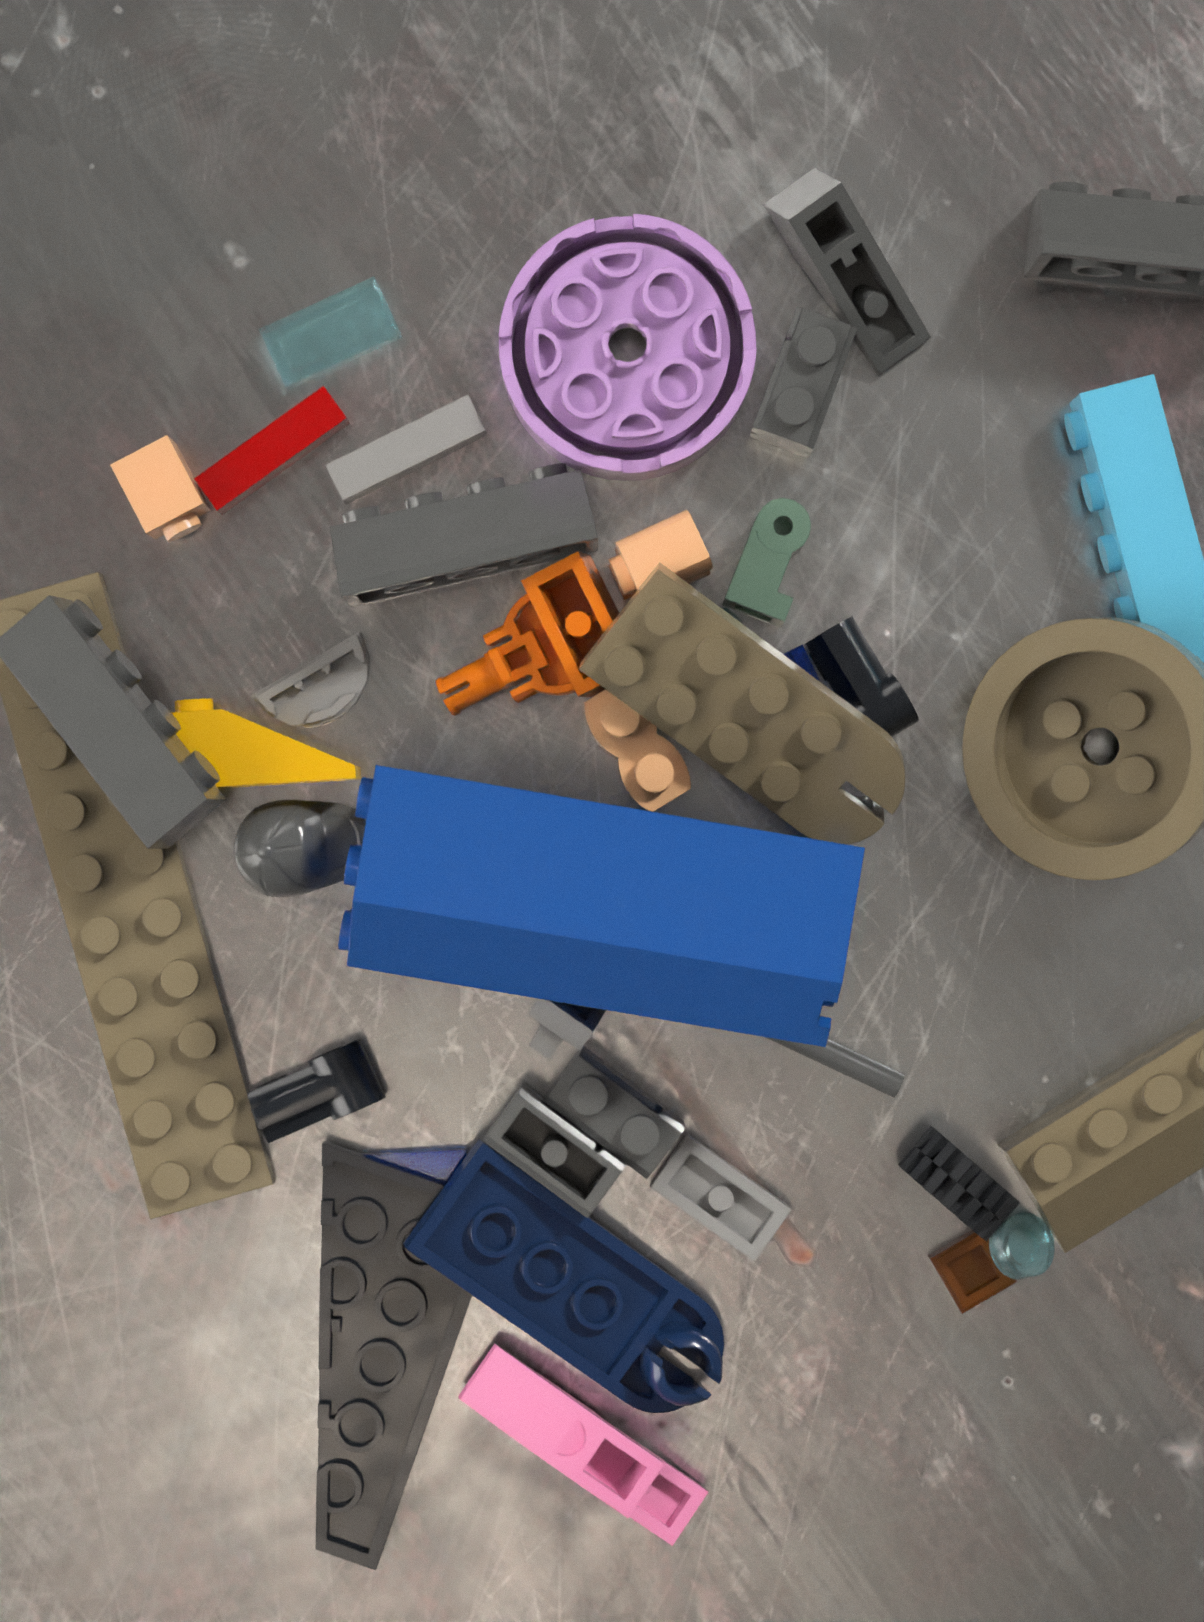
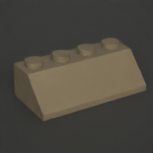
M1204 1015L997 1143L1000 1151L1064 1253L1204 1167Z

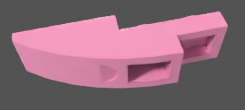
M495 1343L458 1396L461 1401L555 1469L671 1546L674 1545L708 1494V1491L700 1484L614 1427L595 1411Z

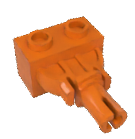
M577 551L521 580L526 594L512 606L506 616L504 625L483 635L487 646H495L512 637L511 641L489 650L482 658L445 677L441 676L435 680L439 693H445L446 695L470 684L464 690L443 700L452 715L459 714L467 707L503 689L516 686L529 677L532 678L529 682L509 691L515 702L519 703L537 693L551 696L576 693L578 697H593L605 690V688L579 670L583 658L619 614L591 555Z

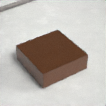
M973 1230L928 1255L962 1314L1017 1282L993 1239L990 1237L986 1242Z

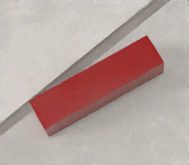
M322 386L199 474L194 480L214 508L223 515L345 428L350 422L327 389Z

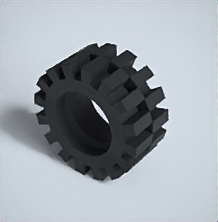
M932 1126L898 1164L909 1176L986 1242L1020 1203Z

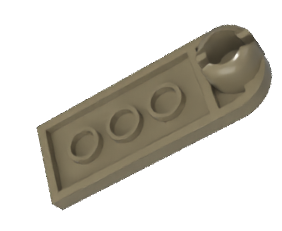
M660 562L580 663V671L808 838L846 845L860 842L875 834L884 825V809L893 815L901 803L905 790V765L902 753L890 734ZM847 781L866 796H852L841 787Z

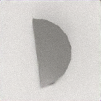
M359 631L252 694V699L267 715L290 726L318 727L340 719L358 703L368 682L370 656L362 633Z

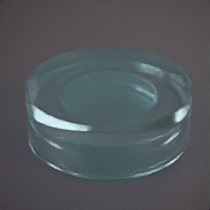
M1025 1212L1008 1216L989 1238L992 1260L996 1267L1009 1278L1021 1280L1038 1276L1044 1273L1053 1261L1055 1245L1052 1233L1046 1223L1034 1214Z

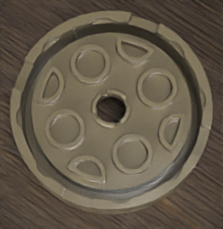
M1114 617L1084 618L1056 623L1024 637L1011 646L991 666L978 685L971 700L963 730L962 755L966 782L972 800L989 829L1007 848L1026 862L1059 876L1082 880H1108L1144 871L1160 863L1188 844L1204 827V663L1180 642L1166 634V632L1154 626L1135 620ZM1095 728H1106L1112 731L1118 739L1119 752L1116 758L1109 764L1103 765L1094 762L1087 755V752L1084 751L1086 738Z

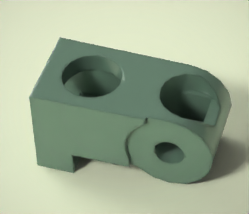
M779 498L771 500L762 507L753 523L723 600V606L781 628L794 598L777 591L790 558L800 552L811 530L810 517L803 505L792 499Z

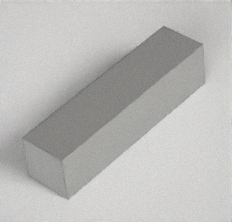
M467 394L325 466L343 502L347 505L487 436V432Z

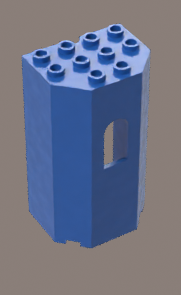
M380 765L375 766L373 779L362 777L358 791L355 817L366 819L362 845L351 844L347 856L344 885L355 886L352 909L350 911L345 910L338 943L339 950L348 951L347 966L826 1047L831 1029V1018L820 1016L822 1006L833 1007L834 1003L838 1002L842 987L865 852L864 847Z

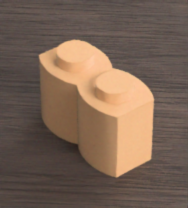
M684 510L616 541V556L608 559L610 563L608 565L623 600L635 594L659 562L688 584L709 576L710 570L713 569L709 553L688 510Z
M606 689L584 702L586 722L593 738L606 753L618 760V771L622 784L638 806L645 811L654 812L691 789L690 775L685 761L678 750L667 739L657 734V726Z

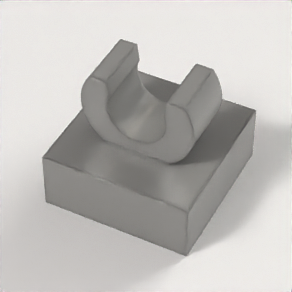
M537 998L527 1014L542 1025L529 1043V1046L549 1060L563 1040L580 1051L593 1034L606 1010Z

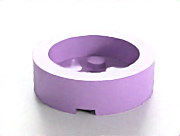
M633 214V216L610 217L594 220L593 218L569 227L551 238L532 255L514 280L503 306L499 326V358L504 385L513 410L525 430L539 446L561 463H566L567 466L574 470L581 469V472L587 475L607 480L636 481L657 478L686 467L702 457L717 444L735 421L748 392L756 362V330L752 306L742 281L731 264L713 245L697 233L675 222L650 215ZM633 328L639 331L646 341L644 355L631 362L616 360L609 349V340L617 330Z

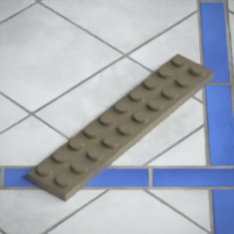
M100 572L0 600V637L47 596L51 595L69 599L73 602L79 599L85 603L100 620L103 629L98 635L112 652L117 649L125 654L103 574ZM0 658V694L150 1220L273 1185L276 1182L262 1132L251 1111L247 1093L250 1092L179 841L169 848L148 849Z

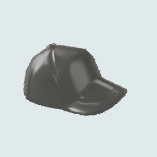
M278 800L259 805V807H255L245 817L237 830L234 842L237 867L248 884L262 894L271 897H295L344 881L350 845H362L366 822L363 818L355 817L356 809L334 802Z

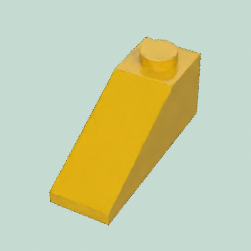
M211 698L174 701L175 712L171 713L181 727V730L176 735L190 753L196 750L212 764L220 777V781L215 784L218 789L361 780L360 767L223 709L214 710L213 699Z

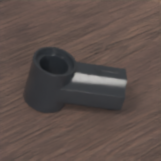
M853 616L805 643L804 646L829 688L883 728L891 737L919 721L913 704L901 684L891 672L886 674Z
M361 1039L354 1040L307 1061L309 1066L289 1075L280 1076L247 1093L253 1116L268 1143L330 1116L333 1120L339 1119L385 1098Z

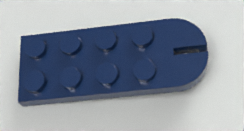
M480 1139L475 1143L403 1243L404 1247L412 1254L633 1408L649 1413H666L678 1410L684 1406L700 1403L712 1395L698 1380L659 1353L664 1345L670 1350H676L696 1364L708 1377L718 1384L722 1380L724 1335L716 1313L707 1302L590 1217L586 1218Z

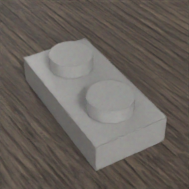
M688 1133L650 1184V1188L754 1262L792 1211L790 1206Z

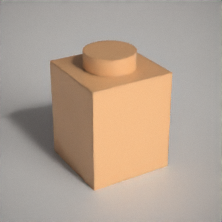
M168 435L110 464L145 533L155 540L164 535L168 542H172L194 532L202 525L198 517L211 511L177 444Z

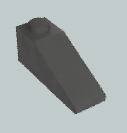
M813 168L763 204L793 256L839 321L858 328L854 342L877 373H883L931 338L842 182Z

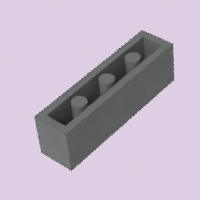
M49 595L0 637V658L148 849L169 848L226 801V798L215 785L220 781L219 774L200 752L195 750L190 753L176 735L181 730L180 724L169 709L158 700H154L151 703L137 685L142 679L141 674L131 660L117 649L112 652L101 639L98 633L103 629V626L93 611L79 599L73 602L69 599Z

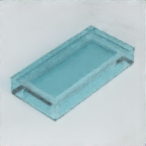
M375 276L259 329L287 390L402 338Z

